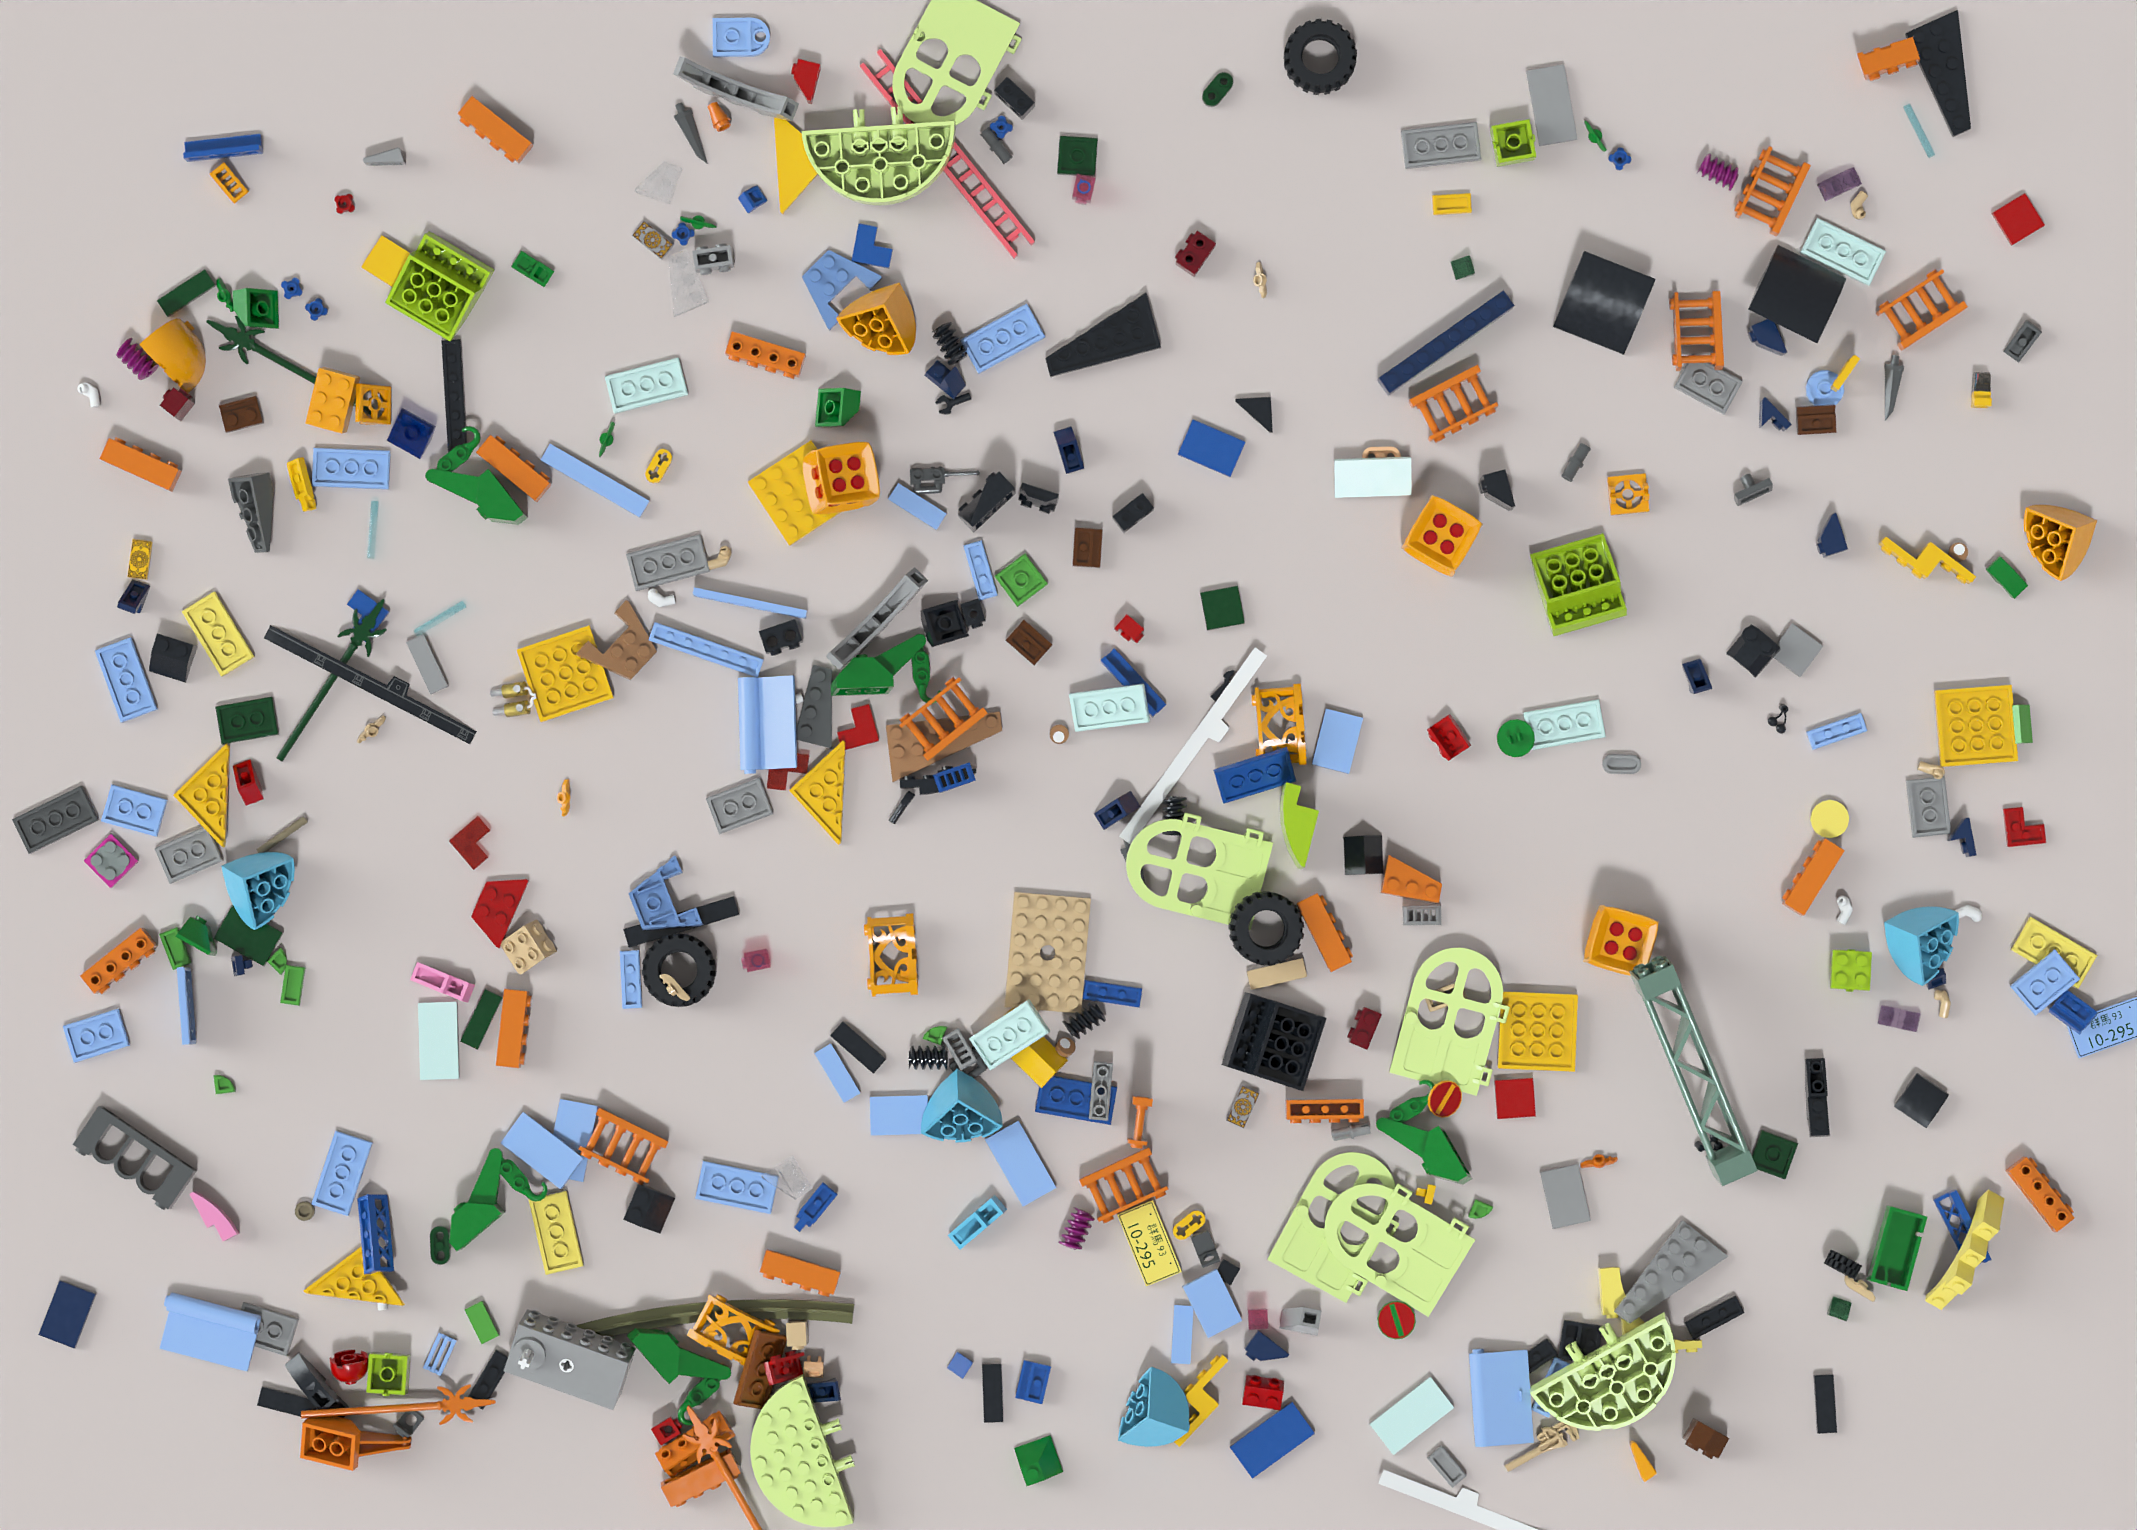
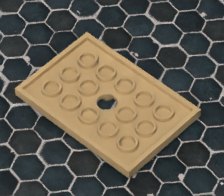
M1014 892L1005 1007L1016 1008L1030 999L1036 1010L1078 1012L1081 1014L1090 898ZM1045 945H1050L1055 949V956L1051 960H1044L1040 955V950Z

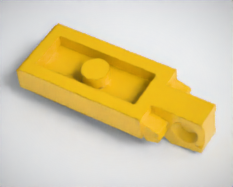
M304 457L294 459L287 463V468L296 500L299 499L303 512L315 510L316 502Z

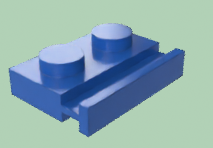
M2068 990L2049 1009V1013L2079 1035L2097 1016L2096 1010Z
M1024 1360L1015 1398L1043 1404L1051 1366Z

